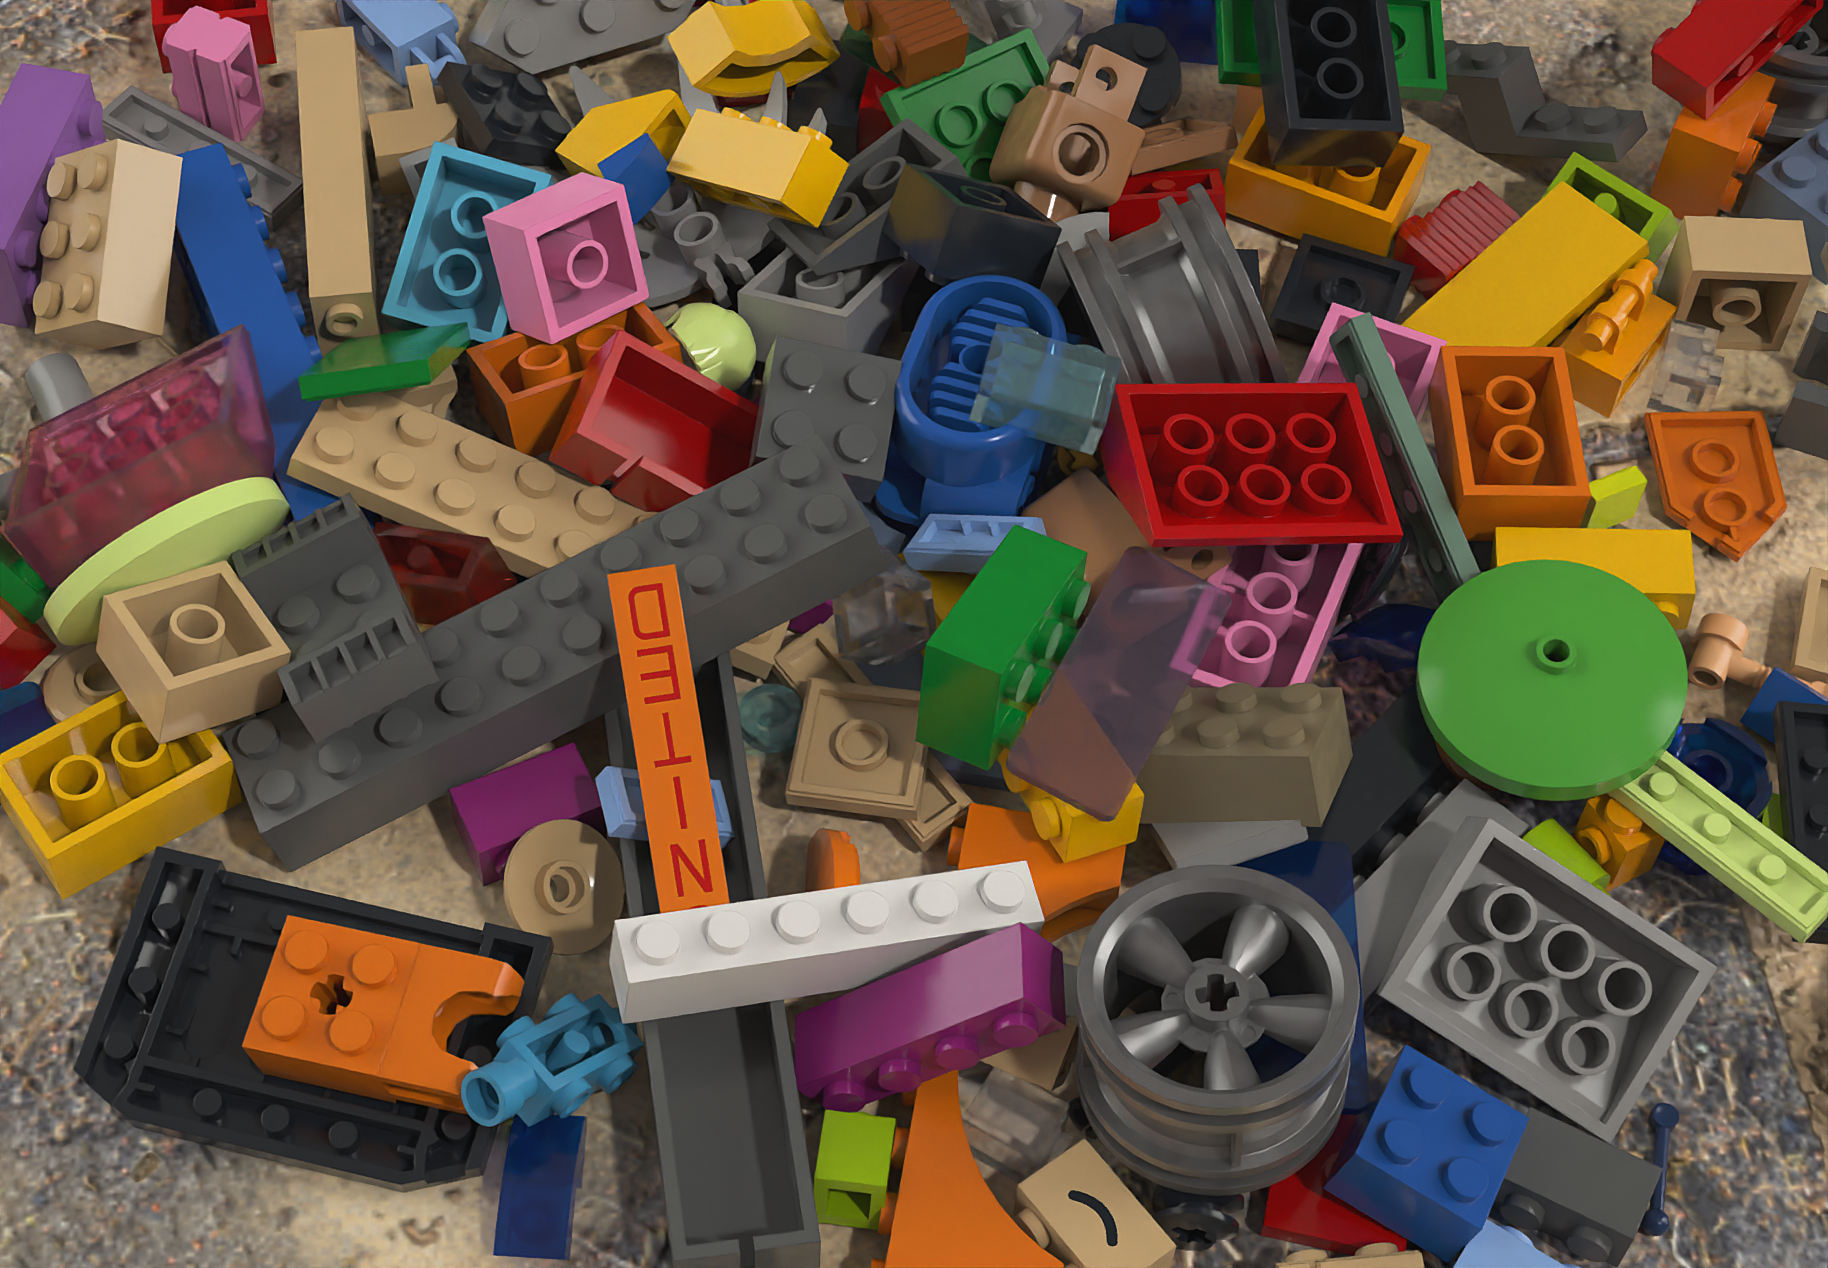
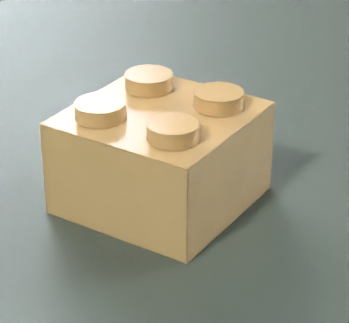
M1684 216L1656 292L1658 297L1677 306L1664 342V347L1780 351L1812 277L1803 221L1770 218Z
M226 560L103 596L96 652L159 745L271 709L281 704L284 687L277 669L289 664L291 651Z

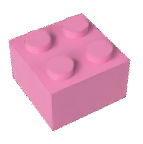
M581 172L482 216L512 330L549 344H554L650 298L623 184Z

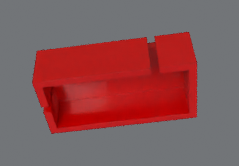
M619 329L591 357L548 460L596 486L601 485L608 479L613 482L610 490L611 494L645 512L661 513L748 469L758 405Z

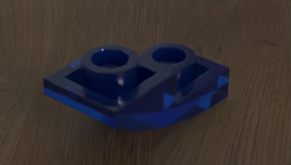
M1396 603L1373 606L1362 619L1355 623L1349 622L1328 640L1327 645L1339 662L1364 655L1367 661L1376 659L1386 674L1412 667L1415 673H1417L1422 638L1436 610L1423 606Z
M518 1114L514 1115L502 1176L493 1256L570 1261L576 1189H582L588 1117L569 1115L565 1118H560L558 1115L552 1114L528 1127Z

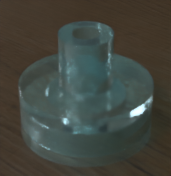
M779 684L760 685L744 695L738 707L744 741L755 750L766 753L781 752L792 747L796 743L803 710L799 696L790 688Z

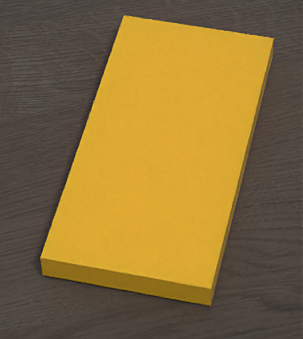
M1561 181L1405 320L1401 326L1446 340V346L1546 347L1610 290L1624 270L1633 269L1639 260L1644 259L1650 254L1648 241L1567 183Z

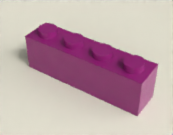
M1019 922L796 1014L794 1071L797 1090L821 1104L826 1110L849 1113L858 1112L866 1104L897 1092L912 1091L925 1081L954 1070L971 1068L979 1060L1013 1047L1028 1046L1034 1043L1038 1037L1066 1027L1063 952L1022 922Z

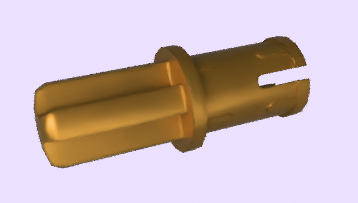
M1078 431L1069 434L1062 440L1058 448L1057 460L1060 469L1066 476H1070L1084 465L1095 476L1102 471L1104 463L1097 436L1089 432Z

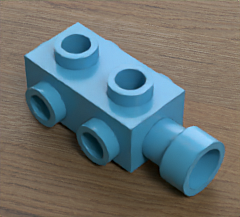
M570 993L557 1001L543 1017V1022L536 1025L529 1016H524L512 1023L499 1036L496 1045L500 1051L494 1060L468 1073L464 1077L461 1084L463 1105L473 1120L487 1127L495 1126L516 1114L520 1116L528 1127L554 1113H557L560 1118H565L579 1109L593 1092L602 1088L606 1094H609L621 1087L635 1073L638 1064L633 1059L644 1045L637 1036L636 1023L622 1024L619 1007L612 1008L600 994L581 1002L574 993Z

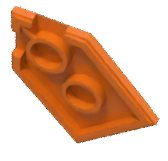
M1763 411L1645 412L1643 419L1665 515L1687 530H1691L1693 534L1738 563L1787 509Z

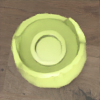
M692 303L676 310L663 324L666 329L672 328L675 336L686 349L695 371L731 391L738 389L750 377L756 361V344L748 324L733 310H727L712 303Z

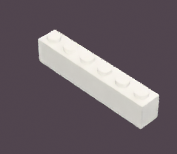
M1019 861L615 920L609 965L622 1024L861 988L1019 922H1022L1040 935L1045 919L1027 861Z

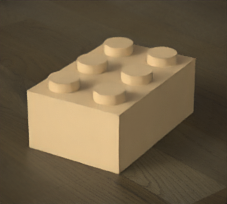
M114 139L55 158V164L51 168L47 179V192L51 197L48 223L44 227L40 238V251L44 256L41 283L36 288L33 297V311L37 316L35 335L97 350L163 336L182 157L121 139Z

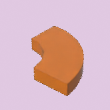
M820 828L812 836L808 843L805 893L860 885L858 851L855 845L850 843L851 836L848 835V832Z

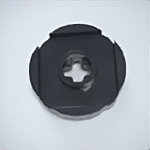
M1118 23L1106 26L1096 33L1085 35L1077 45V53L1070 66L1080 70L1089 46L1096 44L1147 68L1127 122L1141 129L1162 123L1161 118L1170 111L1172 105L1175 107L1180 99L1183 85L1178 55L1166 40L1165 34L1154 26H1144L1137 23ZM1099 69L1096 73V78L1108 83L1107 91L1111 86V76L1107 71Z

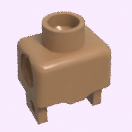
M1096 44L1089 46L1080 70L1060 60L1053 61L1043 86L1039 85L1031 88L1022 101L1012 106L990 165L989 175L991 180L995 184L1011 188L1054 223L1068 217L1114 205L1121 196L1146 134L1143 129L1127 121L1147 68ZM1099 69L1107 71L1111 76V86L1107 91L1108 83L1096 78V73ZM1066 84L1072 89L1071 95L1058 91L1060 85Z
M1085 465L1028 505L1020 514V517L1042 518L1047 537L1087 552L1083 580L1090 582L1091 589L1085 608L1077 619V623L1081 621L1099 642L1111 652L1127 650L1187 614L1189 610L1183 594L1232 562L1227 546L1151 547L1109 485L1106 473L1097 478ZM1202 550L1201 554L1196 559L1192 560L1193 557L1199 551Z

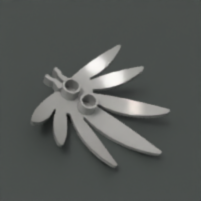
M678 60L681 101L690 116L693 117L697 108L718 113L712 94L693 87ZM577 66L569 68V75L584 117L594 107L615 102ZM777 71L773 78L763 116L772 118L787 126V88L781 72ZM818 108L808 127L825 135L827 121L822 109ZM508 160L510 163L552 175L554 184L567 179L547 166ZM676 178L666 193L643 217L654 230L649 231L638 222L633 226L640 257L645 258L641 259L650 295V298L643 302L648 308L679 300L706 287L712 291L719 307L724 309L730 307L732 303L727 294L728 288L723 279L729 276L736 285H746L755 277L753 269L747 261L776 237L767 226V223L775 217L737 206L731 207L732 205L704 197H702V201L698 202L692 187Z

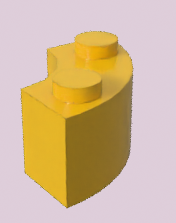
M759 0L743 6H723L708 1L700 9L689 15L685 22L667 36L692 86L700 91L722 97L737 98L768 94L777 71L781 72L786 88L817 74L841 57L817 12L804 0Z

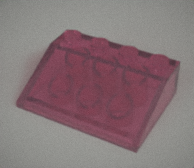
M243 323L29 429L4 533L49 588L62 583L89 558L129 530L190 497L217 486L245 478L267 477L272 479L276 444L250 334Z

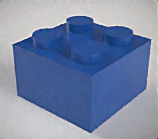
M1406 1044L1373 1080L1323 1189L1447 1263L1483 1229L1527 1126L1529 1117Z

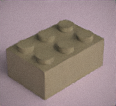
M1178 682L1165 684L1160 687H1152L1115 752L1145 795L1140 824L1300 820L1301 827H1321L1353 757L1342 687H1318L1313 683L1306 682L1292 684L1287 687H1254L1251 684L1241 682L1231 683L1223 687H1190L1188 684Z

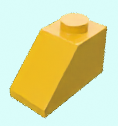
M671 89L594 107L568 133L563 142L555 149V152L571 176L583 172L604 178L597 164L646 132L665 160L668 161L675 153L692 117L678 94Z

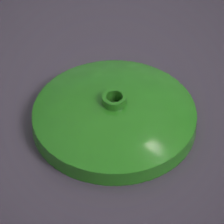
M1528 560L1506 564L1483 572L1461 585L1443 601L1428 623L1422 638L1416 683L1421 712L1428 728L1442 749L1464 770L1484 783L1514 795L1538 800L1569 801L1591 798L1621 788L1637 779L1661 758L1671 744L1682 718L1688 691V672L1685 655L1675 630L1659 608L1631 584L1603 570L1580 563L1561 560Z

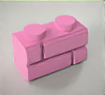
M196 5L193 8H189L178 23H174L168 28L163 39V54L169 57L173 74L172 94L178 98L181 113L238 143L244 140L266 112L250 25L229 17L220 19L218 13Z

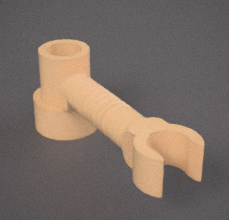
M1709 613L1701 618L1692 640L1696 650L1687 670L1688 679L1692 683L1704 689L1717 690L1723 687L1727 677L1748 686L1752 685L1753 688L1760 690L1772 669L1769 666L1765 667L1764 664L1760 665L1759 662L1743 657L1750 632L1741 621L1721 613ZM1797 678L1828 698V684L1820 681L1810 683Z

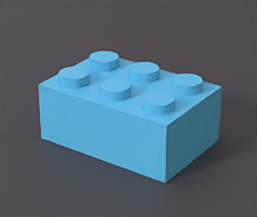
M434 141L381 311L388 326L405 331L467 322L471 343L466 349L513 334L514 330L510 327L482 216L554 185L552 175Z

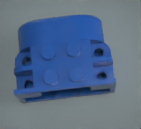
M970 276L941 288L923 307L901 359V372L894 388L895 409L882 484L874 495L877 506L876 510L880 519L886 526L905 534L909 541L914 537L929 514L1020 517L1021 512L1038 499L1074 401L1082 336L1067 332L1063 317L1056 305L1036 287L1007 276Z

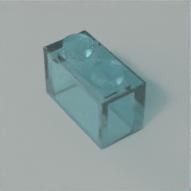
M996 323L985 356L969 420L996 428L1003 425L1012 426L1021 430L1025 436L1093 455L1107 422L1122 359L1104 354L1098 348L1090 345H1072L1041 336L1037 331L1027 327H1009Z

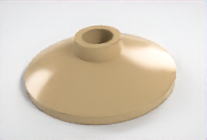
M569 819L544 822L527 831L512 849L505 868L504 897L509 915L518 930L551 937L554 945L552 954L554 955L581 954L600 945L612 933L615 920H619L625 899L622 867L610 843L603 835L589 825ZM550 879L556 883L558 888L555 900L550 893Z

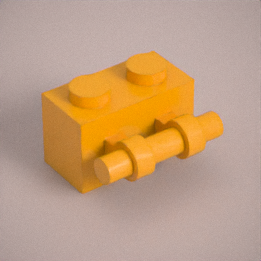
M1641 259L1633 269L1624 270L1612 288L1575 320L1577 322L1572 330L1566 328L1554 339L1550 346L1564 347L1573 400L1607 418L1612 415L1664 345L1677 310V306L1652 294V282L1658 275L1659 270L1655 263L1648 259Z

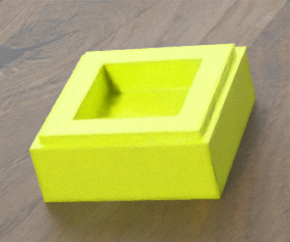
M1636 465L1629 466L1589 483L1591 498L1579 528L1606 529L1634 517L1648 482Z

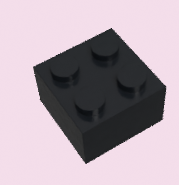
M906 162L882 228V232L900 246L899 254L909 261L922 265L926 269L924 276L939 285L946 286L954 281L976 275H1001L1024 281L1039 290L1062 231L1061 227L1008 186Z

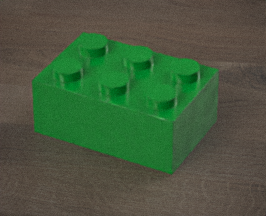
M1014 524L925 645L916 742L986 771H989L1004 748L1013 750L1016 747L1025 729L1027 714L1033 706L1040 709L1045 705L1051 694L1056 672L1060 666L1069 668L1080 650L1083 631L1076 629L1077 619L1085 608L1091 589L1090 582L1083 580L1087 559L1086 551Z

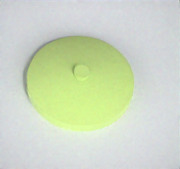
M251 477L229 482L190 497L137 525L84 562L50 596L44 608V617L59 642L63 644L82 645L96 642L104 595L224 560L237 573L231 553L239 549L243 550L260 541L262 537L270 536L279 531L289 515L290 505L274 480L267 477Z

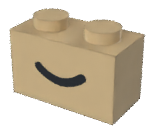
M1085 1138L1017 1186L1013 1221L1041 1248L1064 1263V1268H1171L1176 1250L1175 1243Z

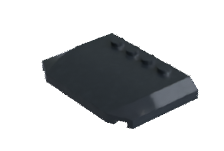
M157 846L73 1070L78 1077L133 1127L403 1193L483 1176L499 1124L487 1127L477 1123L468 1114L456 1113L402 1100H396V1103L266 1075L261 1072L242 1048V1044L287 915L488 957L509 964L522 977L525 983L515 1010L506 1016L472 1015L458 1023L447 1039V1053L473 1062L478 1068L494 1060L500 1051L496 1041L512 1023L524 1016H529L532 1019L554 949L552 938L487 922L484 923L483 930L229 872L220 860Z

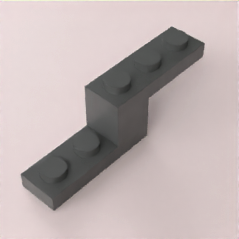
M1444 40L1448 89L1445 94L1458 95L1476 152L1569 159L1572 153L1576 152L1589 161L1618 163L1648 131L1643 111L1616 109L1613 106L1598 108L1568 106L1565 103L1546 105L1529 47L1505 46L1500 42L1463 44L1457 43L1454 40Z

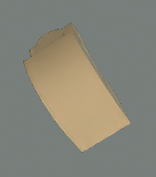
M428 63L405 67L411 108L368 114L373 155L382 196L412 192L399 158L430 147L434 141L442 142L453 137L458 148L465 149L462 121L450 102L447 103L442 87L440 85L432 86Z

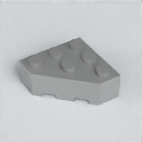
M488 0L468 41L508 64L533 75L673 32L685 22L696 0Z

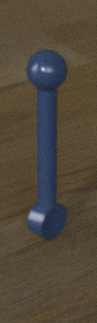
M1668 1103L1655 1105L1648 1117L1650 1126L1656 1131L1653 1164L1663 1168L1650 1199L1649 1210L1645 1212L1641 1221L1642 1228L1651 1236L1665 1234L1670 1225L1669 1217L1664 1212L1669 1136L1679 1121V1113L1674 1106Z

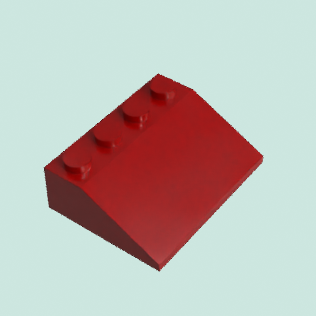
M1356 383L1114 384L1097 428L1096 436L1108 483L1151 547L1400 543L1403 531Z

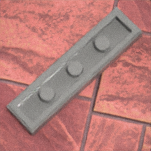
M132 85L103 109L102 126L105 138L110 141L121 139L172 155H178L222 142L231 165L242 163L252 193V197L246 199L247 203H250L251 206H260L267 228L274 232L304 204L302 178Z

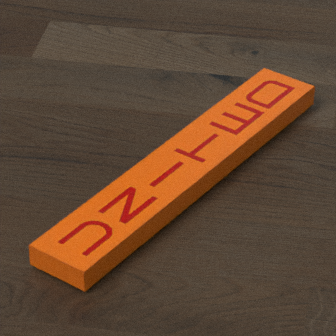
M675 564L607 574L660 914L730 904Z

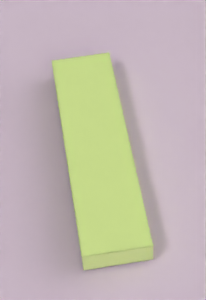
M1667 751L1649 770L1637 779L1607 793L1801 944L1828 917V873Z

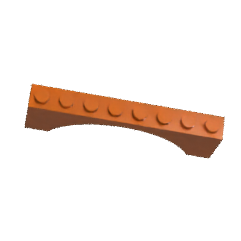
M970 803L965 828L952 827L946 865L958 867V870L1027 861L1045 919L1040 936L1052 943L1067 934L1095 924L1102 913L1118 898L1126 844L1064 863L1050 840H1044L1038 834L1031 812ZM954 1070L925 1081L912 1091L903 1092L902 1105L914 1107L910 1129L897 1126L890 1169L902 1171L898 1193H886L885 1207L881 1208L878 1234L890 1236L886 1260L873 1258L870 1268H1064V1263L1041 1248L1017 1226L998 1203L984 1181L971 1153L963 1127L958 1090L959 1070Z

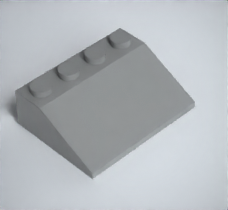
M1466 816L1432 870L1376 994L1599 1139L1610 1144L1718 967L1491 818Z

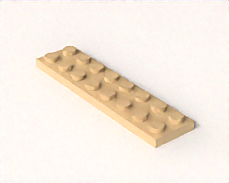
M381 391L324 399L294 451L286 475L340 498L350 492L356 503L363 508L529 579L659 514L658 512H645L611 494L610 490L596 486L580 477ZM790 620L729 650L732 666L766 680L775 662L773 656L779 651Z

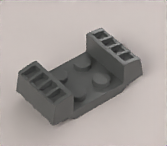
M350 492L328 506L314 510V513L301 520L287 524V527L276 533L262 537L260 541L249 547L231 553L240 580L291 651L289 664L277 669V673L292 707L317 745L326 741L327 737L346 727L348 729L353 727L357 721L373 713H380L382 708L397 700L408 698L409 694L440 681L430 658V652L392 568L367 518Z

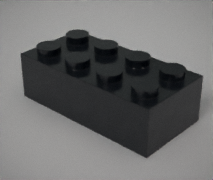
M1252 0L1271 165L1384 168L1404 133L1387 0Z

